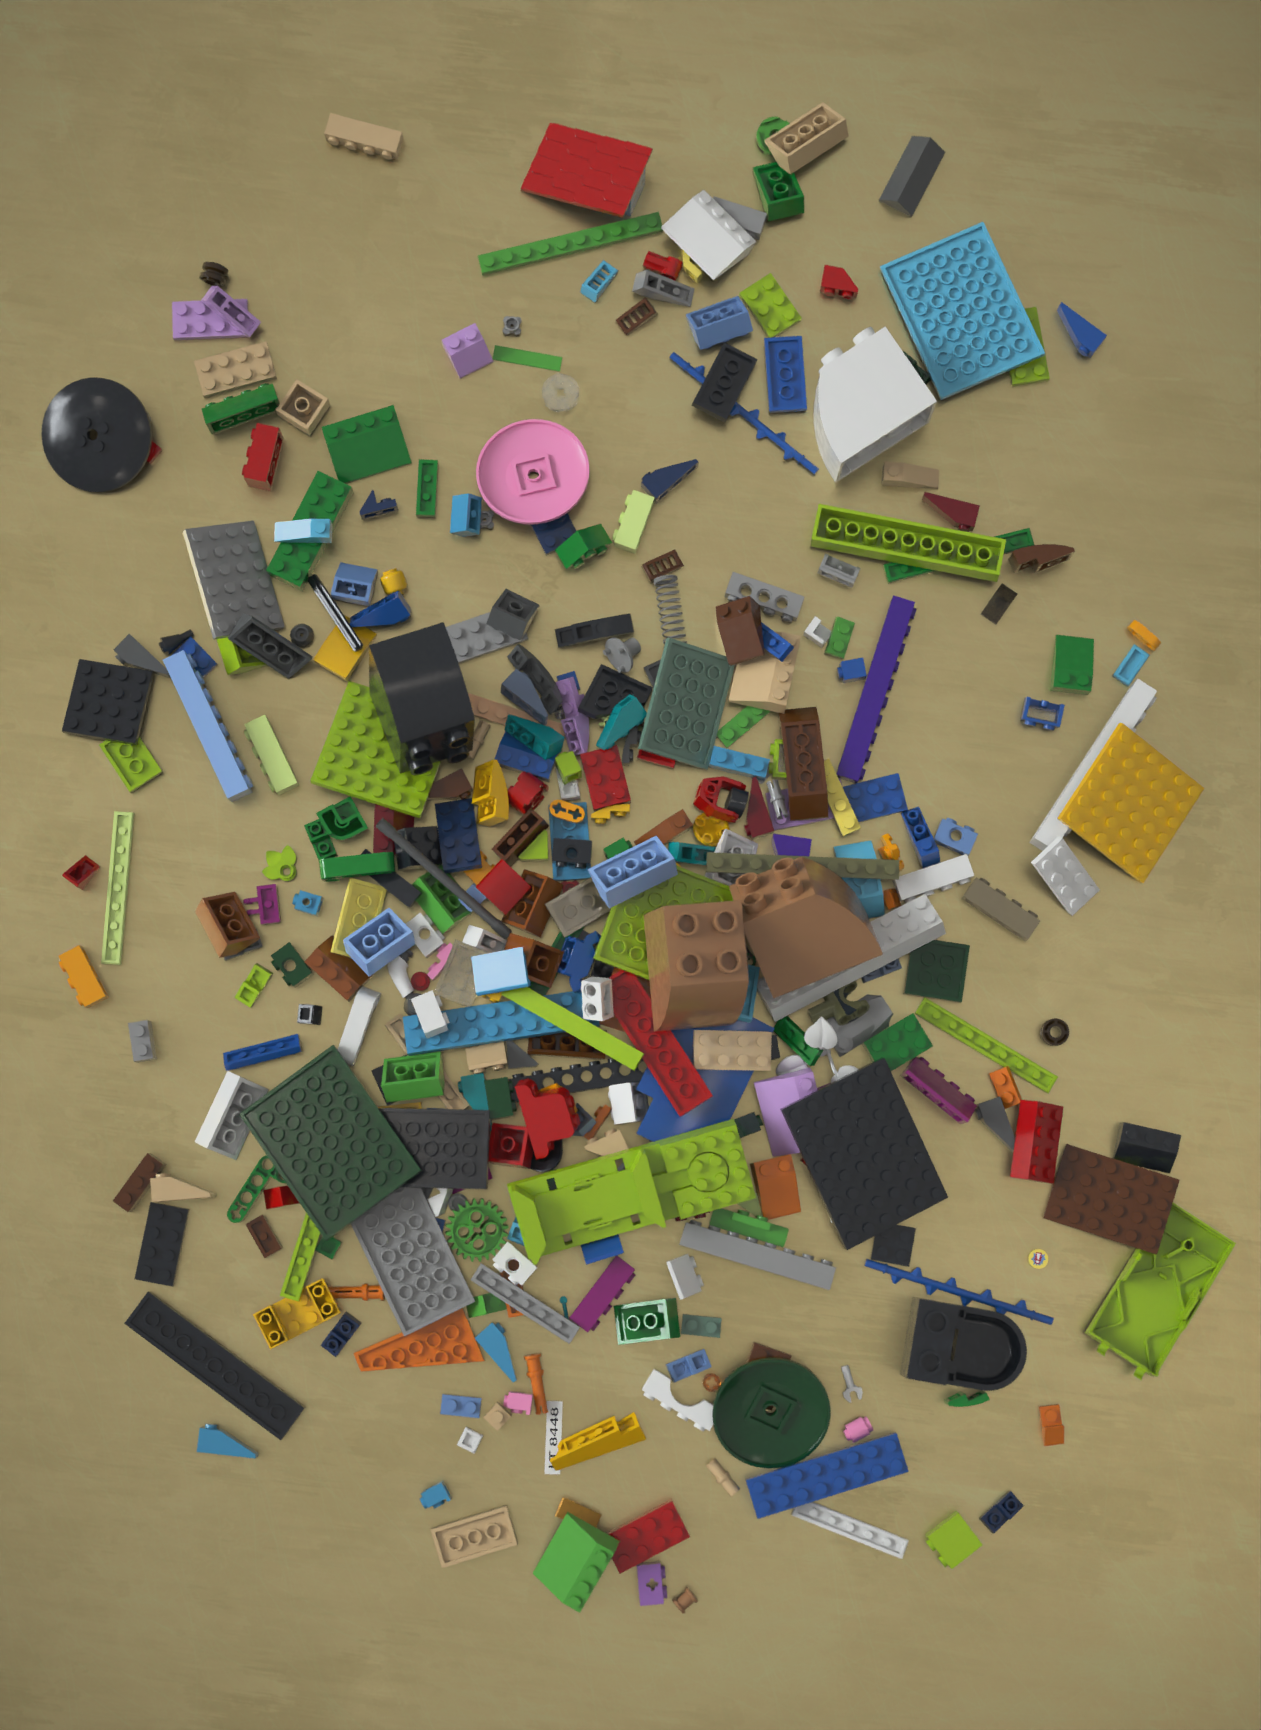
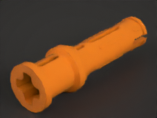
M365 1283L362 1286L328 1287L333 1298H362L364 1301H368V1299L384 1301L385 1299L380 1285H368V1283Z
M541 1353L524 1356L528 1367L526 1374L531 1379L536 1415L541 1414L540 1406H542L543 1414L548 1413L542 1381L544 1370L541 1368L540 1363Z

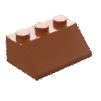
M524 869L521 877L531 888L503 916L501 921L541 938L550 917L545 903L560 895L563 884L548 876Z
M236 892L202 898L195 910L219 958L235 955L260 939Z
M332 935L319 945L304 962L350 1002L374 974L369 977L352 958L331 953L334 940Z

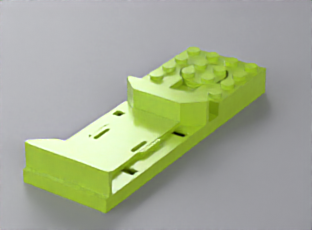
M734 1119L507 1184L528 1259H532L533 1265L538 1263L541 1256L655 1223L664 1228L666 1227L665 1221L679 1216L680 1219H685L756 1198ZM622 1158L625 1170L618 1171L615 1160ZM550 1178L555 1179L557 1189L552 1191L549 1190L547 1179ZM638 1213L640 1221L632 1223L631 1215ZM570 1233L572 1240L564 1242L563 1235Z

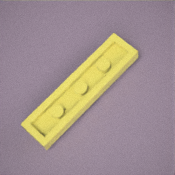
M830 759L824 760L828 805L842 836L861 829Z

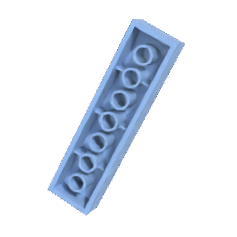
M182 650L163 659L227 799L233 802L252 793V781L247 774L244 775L243 770H245V766L239 757L236 758L234 754L237 753V749L234 743L226 737L229 735L226 726L219 722L221 715L217 707L211 704L213 698L209 690L203 687L205 681L201 673L195 670L197 664L193 656Z

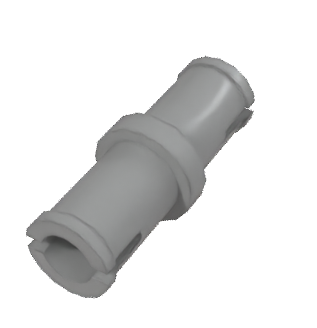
M777 779L772 780L773 784L771 781L767 782L766 784L771 796L770 802L774 806L777 819H783L782 815L784 818H787L789 814L784 803L785 796L781 793L779 781Z

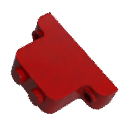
M519 1080L515 1085V1090L536 1159L545 1158L551 1150H554V1140L571 1137L578 1128V1125H580L579 1115L574 1110L575 1101L573 1096H570L569 1091L564 1087L539 1091L533 1080Z

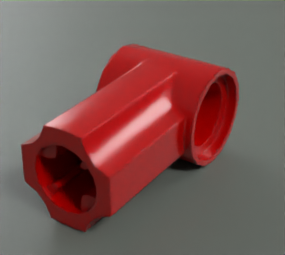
M648 251L644 259L643 268L676 281L683 262L675 257L669 256L666 258Z

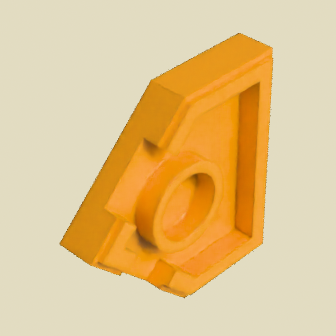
M887 833L881 836L880 839L884 846L877 850L881 859L899 860V848L896 844L891 843L892 837L890 834ZM900 860L899 871H902L904 869V863L902 860Z

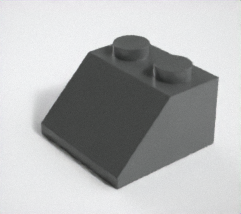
M505 589L493 605L486 624L495 630L508 634L512 638L521 640L540 605Z

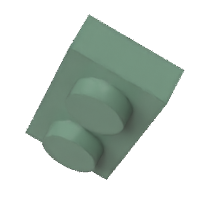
M683 1314L681 1334L720 1338L722 1318Z

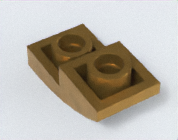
M562 1498L555 1515L563 1520L567 1512L594 1527H597L601 1514L566 1498Z

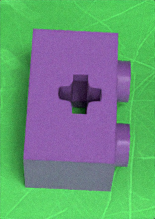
M660 1561L638 1564L637 1575L640 1606L664 1604V1598H667V1588L662 1586V1578H666L665 1566H661ZM651 1578H654V1582H658L657 1584H655V1588H651V1586L647 1584L650 1582Z

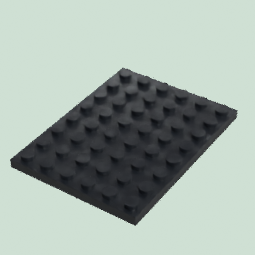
M884 1057L780 1109L845 1250L855 1247L948 1198Z

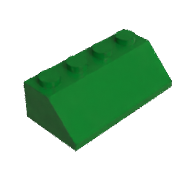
M265 383L260 385L258 389L252 391L245 390L236 397L228 396L222 402L209 403L205 405V408H202V413L210 433L214 434L276 412L280 401L273 383Z

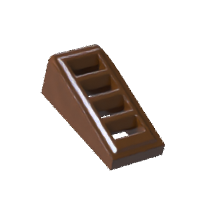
M645 297L617 318L616 322L623 332L628 335L651 320L658 313ZM646 306L649 313L646 314L642 307ZM638 310H639L640 313L643 315V318H641V319H640V317L638 316V314L636 313V311H638ZM630 315H633L635 317V319L637 320L636 323L632 321ZM624 319H627V321L630 323V328H628L627 325L624 323Z
M675 549L642 564V569L650 584L654 582L655 578L668 575L684 567ZM673 556L677 565L673 566L669 557ZM665 559L670 566V568L668 569L666 568L663 560ZM658 563H660V565H661V567H662V569H663V571H661V572H660L659 568H658L657 565H656V564H658ZM652 566L654 567L657 573L655 575H653L650 567Z

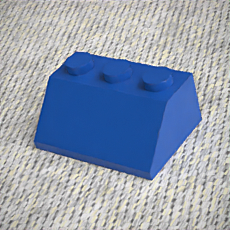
M505 731L495 760L498 761L502 768L518 773L523 771L526 773L530 772L540 780L549 782L555 766V757L558 754L545 760Z

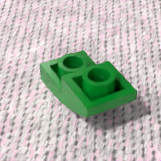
M319 819L304 825L318 860L338 856L329 834L325 831Z

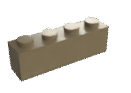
M976 877L962 899L1022 940L1027 941L1040 923V920L1037 919L1038 915L1031 910L1025 911L1021 908V903L1014 899L1012 901L1005 897L1006 894L998 888L994 890L989 886L990 883L987 880Z

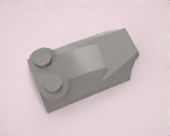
M867 994L858 1001L866 1000L870 1008L864 1015L848 1024L838 1025L834 1016L827 1019L837 1035V1043L833 1048L839 1057L889 1027L893 1013L881 995Z

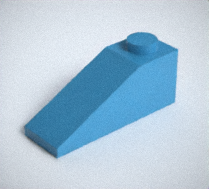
M492 1322L475 1339L514 1383L517 1377L508 1342L503 1334L506 1331L500 1323L495 1324Z
M205 1424V1427L199 1429L197 1452L246 1458L258 1457V1452L225 1430L217 1428L216 1424Z

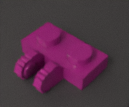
M277 885L256 886L258 897L243 900V903L247 905L258 903L259 909L247 910L248 916L260 914L261 925L281 923Z

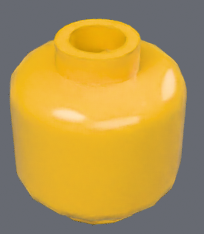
M394 568L383 572L380 582L384 593L390 595L400 591L401 594H404L403 590L407 588L408 584L403 571Z

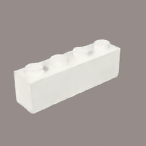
M965 854L899 876V880L892 881L900 902L905 901V903H908L920 895L931 896L935 894L934 890L940 888L942 891L953 888L952 884L958 882L960 885L969 883L974 873L968 856Z

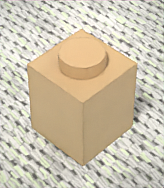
M497 1402L483 1418L498 1431L512 1414Z

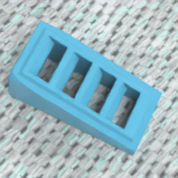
M603 260L582 284L580 292L593 302H596L616 276L618 270ZM602 269L605 270V271L608 272L610 275L608 276L607 274H605V273L602 272L601 270H602Z

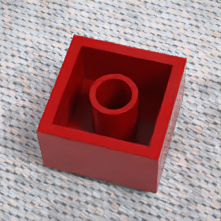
M493 1123L489 1142V1162L495 1165L530 1169L533 1147L527 1127Z

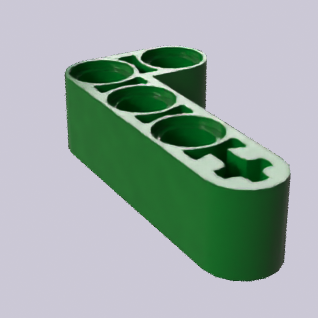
M394 852L320 859V879L324 882L339 881L341 878L395 872Z
M267 1155L259 1160L229 1207L227 1217L231 1222L240 1223L246 1219L271 1178L278 1182L286 1183L280 1177V1173L274 1165L269 1170L264 1167L265 1160L269 1159ZM260 1175L263 1179L260 1186L254 1185L253 1182L254 1177ZM246 1192L252 1194V1200L249 1203L243 1200V1195ZM238 1202L243 1206H247V1209L241 1208L239 1214L241 1215L240 1218H234L235 1214L233 1213V1211H238L241 1207L240 1205H237Z

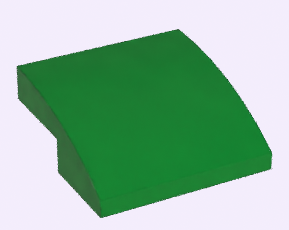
M983 1390L968 1397L960 1391L944 1399V1402L948 1406L967 1407L984 1403L990 1399L987 1392Z

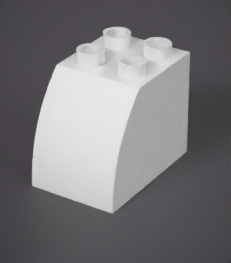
M868 327L853 338L852 341L855 344L853 348L845 353L842 352L840 347L835 348L821 359L824 366L818 371L820 375L814 400V430L819 452L835 483L929 423L937 400L886 327L876 333L872 327Z

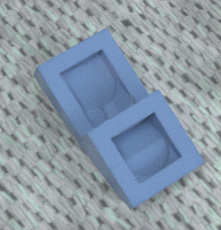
M705 1349L666 1364L673 1383L712 1367Z

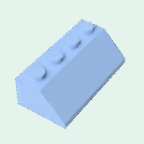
M657 836L588 869L600 897L609 908L678 875L674 857Z

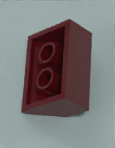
M375 804L373 853L394 852V857H396L394 841L383 834L376 827V824L384 818L398 831L403 828L414 827L415 817Z

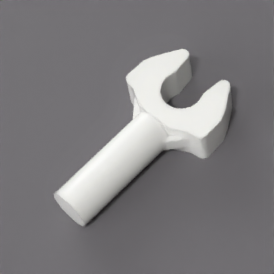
M849 1365L842 1366L841 1369L847 1386L846 1390L842 1392L844 1398L851 1403L850 1392L856 1391L858 1399L861 1400L862 1388L854 1385Z

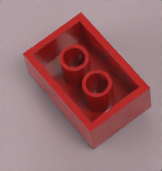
M257 423L256 428H253L251 432V439L253 441L252 445L248 446L246 457H248L247 465H243L242 475L249 487L271 492L284 437L278 427Z
M617 745L612 746L610 749H599L580 754L594 812L608 806L631 804Z

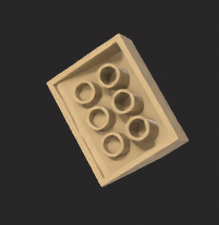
M776 632L794 647L783 662L764 649V656L736 664L728 702L784 714L801 636Z

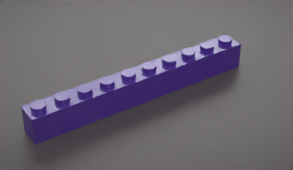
M894 595L891 599L836 772L837 777L855 784L858 783L859 779L863 780L866 769H863L864 762L869 761L872 752L868 749L870 743L874 744L877 736L874 730L876 726H880L883 715H880L881 708L886 707L888 697H885L887 690L891 691L894 680L891 679L892 673H897L900 664L897 658L899 654H903L905 644L902 642L904 636L908 637L911 629L908 623L910 619H914L917 610L913 608L915 604L913 601Z

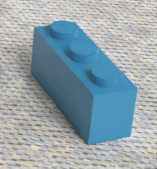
M714 746L709 768L749 778L757 777L758 780L765 781L770 759Z

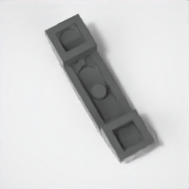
M517 644L507 658L517 670H523L528 675L534 687L542 696L540 699L544 708L551 715L563 702L560 691L542 663L526 648Z

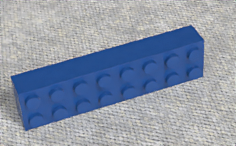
M894 1432L745 1480L757 1519L909 1471L897 1433Z

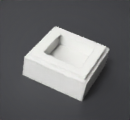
M465 1427L457 1445L475 1454L483 1435Z

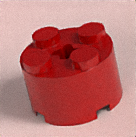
M525 771L518 776V782L507 789L509 804L522 815L530 808L535 810L545 798L542 795L544 790L548 792L549 786L539 778Z

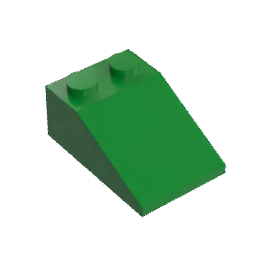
M777 162L753 167L763 209L767 213L768 221L804 213V195L794 172L789 174Z
M1056 634L1050 691L1088 695L1091 692L1094 639Z
M676 1298L614 1306L618 1345L681 1337Z

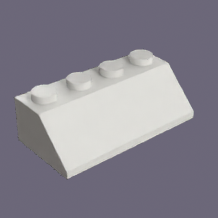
M227 1071L195 1142L207 1149L236 1160L250 1131L239 1113L267 1094L269 1089Z

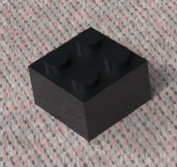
M437 826L411 827L397 831L436 866L442 864ZM394 842L398 870L424 868Z

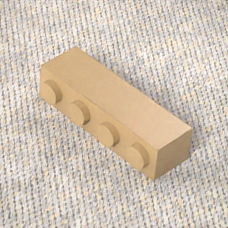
M330 113L324 132L326 141L332 145H345L348 149H360L370 155H374V153L379 154L389 160L392 158L398 159L403 142L401 131Z

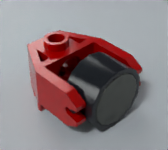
M725 776L704 778L697 787L693 804L699 810H702L707 817L711 816L726 822L735 823L736 820L741 818L745 810L749 792L745 791V784ZM721 788L730 791L724 808L716 805Z

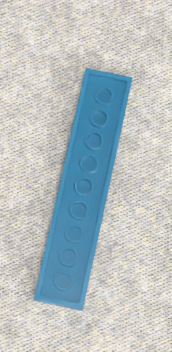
M571 991L544 995V997L583 1018L582 992L574 993ZM512 1000L441 1011V1013L446 1012L450 1022L446 1024L448 1031L428 1039L424 1034L417 1015L403 1017L408 1056L566 1032ZM585 1019L593 1025L600 1027L599 1021Z

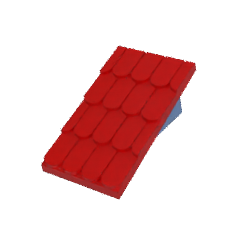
M550 123L523 181L521 191L622 218L624 215L631 217L645 185V167L653 152V148L608 136H601L577 128L573 129L560 124Z

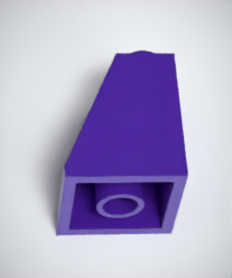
M773 834L771 843L775 855L810 856L812 839Z

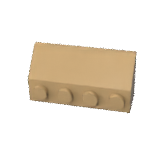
M822 102L767 138L765 143L778 165L789 174H792L849 136L847 122L843 116Z

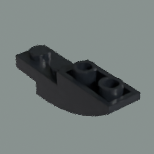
M630 613L555 629L558 648L634 632Z

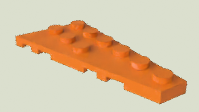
M463 1308L405 1337L401 1332L353 1353L361 1372L485 1361Z

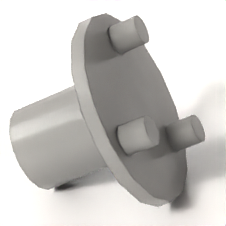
M613 637L606 641L603 654L607 655L609 661L619 673H625L633 668L632 657L640 653L641 646L635 638L622 642L620 639Z

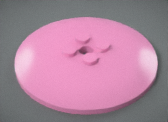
M540 419L522 420L500 429L484 445L476 467L477 485L486 504L496 514L509 521L529 525L553 521L572 510L585 493L590 474L588 456L580 440L567 428L557 423ZM532 472L539 474L536 479L528 477Z

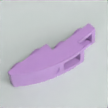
M570 677L555 683L563 701L561 704L566 719L561 720L569 751H573L576 756L586 753L588 750L589 717L578 712L584 694H578L574 677Z

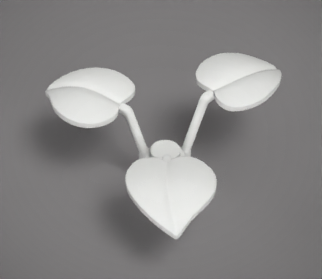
M820 1017L806 1030L804 1035L805 1042L812 1048L819 1047L820 1050L823 1049L824 1051L820 1057L828 1056L832 1071L835 1074L831 1078V1083L858 1070V1068L851 1065L842 1066L838 1071L835 1069L831 1050L829 1049L836 1045L837 1035L827 1020ZM791 1055L784 1058L778 1064L776 1073L779 1076L809 1067L799 1055Z

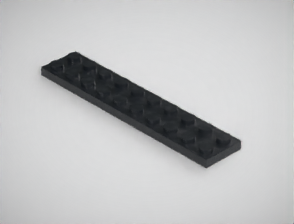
M149 1291L124 1323L279 1440L283 1439L305 1409V1407Z

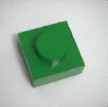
M322 1236L315 1251L333 1260L342 1242L333 1237L326 1241Z

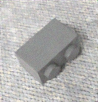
M144 1020L128 1023L134 1062L156 1060L151 1021Z

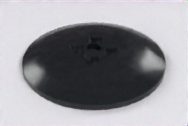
M93 377L80 379L67 385L52 399L43 418L41 435L46 458L58 476L78 489L89 492H106L120 488L137 476L149 456L152 443V429L148 413L140 399L130 389L116 381ZM93 429L98 433L95 440H92L89 436L90 431Z

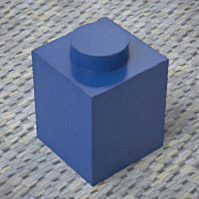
M863 658L841 661L840 667H837L838 678H842L843 683L865 680L867 677Z

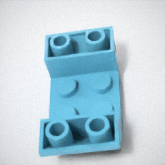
M871 840L833 847L836 858L877 859ZM842 878L858 896L869 918L885 915L881 879Z

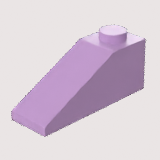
M211 286L201 300L213 312L248 337L253 334L261 321L218 286Z

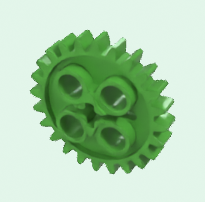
M473 1198L471 1204L465 1200L464 1207L458 1204L460 1210L452 1209L455 1214L454 1217L448 1216V1219L452 1222L445 1224L446 1227L450 1228L445 1234L451 1236L447 1239V1242H454L451 1245V1249L458 1248L456 1255L463 1253L464 1260L469 1255L471 1262H473L475 1257L481 1262L482 1256L489 1260L488 1254L490 1253L496 1256L494 1250H501L499 1244H506L503 1237L509 1235L504 1231L509 1226L503 1224L507 1218L500 1217L504 1212L502 1210L496 1212L498 1205L495 1204L491 1207L490 1200L484 1204L483 1198L480 1199L479 1203ZM472 1213H481L480 1219L476 1221L471 1220ZM486 1216H488V1217H489L488 1220H486V1221L481 1225V1223L483 1222L484 1218H485ZM494 1224L496 1226L495 1230L491 1233L486 1232L487 1225ZM480 1226L481 1232L474 1233L473 1228H478ZM461 1227L468 1228V1233L464 1236L458 1234ZM471 1237L469 1243H465V1241ZM477 1239L483 1240V1245L479 1248L473 1246L474 1241Z

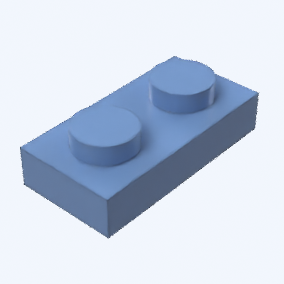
M442 1394L440 1414L480 1418L482 1398Z

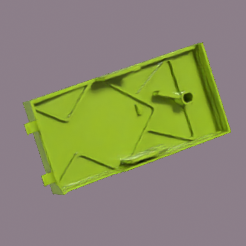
M1173 1203L1157 1255L1136 1248L1085 1331V1334L1100 1343L1097 1352L1105 1356L1106 1351L1110 1349L1137 1367L1134 1376L1142 1380L1145 1373L1158 1377L1161 1366L1180 1334L1188 1326L1236 1243Z

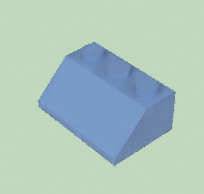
M739 296L686 314L695 342L700 350L711 348L713 345L721 342H728L730 339L738 336H745L753 331L749 312Z

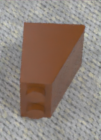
M510 933L504 950L523 947L528 979L531 982L551 988L564 951L534 939Z

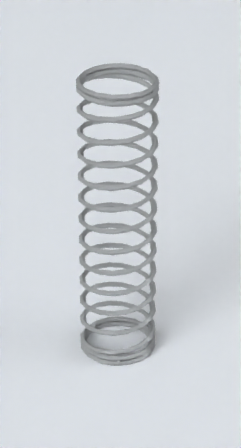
M676 575L659 576L653 580L654 585L656 587H659L655 590V592L657 594H660L657 596L656 600L660 601L657 607L661 609L658 612V614L663 616L660 618V622L665 623L661 626V629L665 630L662 633V636L665 638H680L686 636V634L664 636V633L683 630L685 629V627H676L672 629L662 628L667 624L681 623L684 621L683 619L674 620L670 622L661 621L665 617L679 616L683 614L682 612H676L668 615L660 614L661 611L666 609H677L682 607V605H674L669 607L659 606L664 602L679 601L681 599H658L662 595H672L680 592L678 590L669 591L665 593L657 592V590L661 588L678 586V583H672L677 581L678 578Z

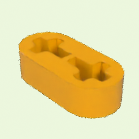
M1133 620L1127 627L1129 632L1149 649L1155 651L1161 644V641L1140 622Z
M558 799L550 804V813L556 818L576 824L581 823L585 818L584 809L578 805ZM561 804V808L565 809L566 812L559 811L557 814L553 806ZM579 810V814L582 816L577 817V819H573V815L568 813L569 811L575 812Z

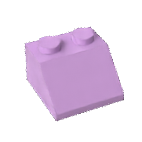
M475 323L442 339L443 348L460 379L493 362L486 343Z

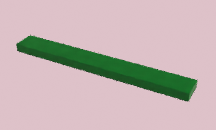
M1030 528L994 536L1006 539L1004 554L1034 545ZM894 562L883 565L888 584L936 572V570Z

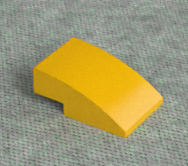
M344 615V617L350 624V618ZM336 625L314 657V662L348 681L354 669L360 664L368 651L369 645L372 644L377 636V633L366 627H352L363 644L362 649L355 652Z
M495 759L475 767L472 804L478 805L476 824L488 827L508 820L509 816L507 786L502 769Z

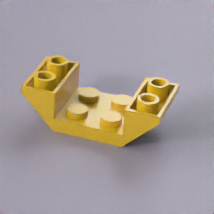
M324 1278L303 1288L299 1302L284 1298L254 1313L253 1316L271 1350L341 1312Z

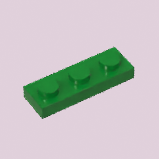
M419 459L416 516L435 517L438 460Z
M788 1016L778 1020L774 1026V1032L809 1066H814L824 1050H820L819 1047H810L805 1042V1032Z

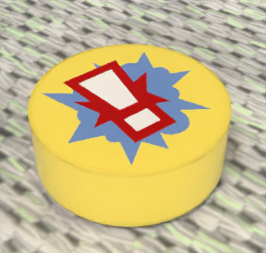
M1034 1249L1028 1255V1262L1033 1268L1041 1269L1047 1265L1048 1255L1041 1249Z

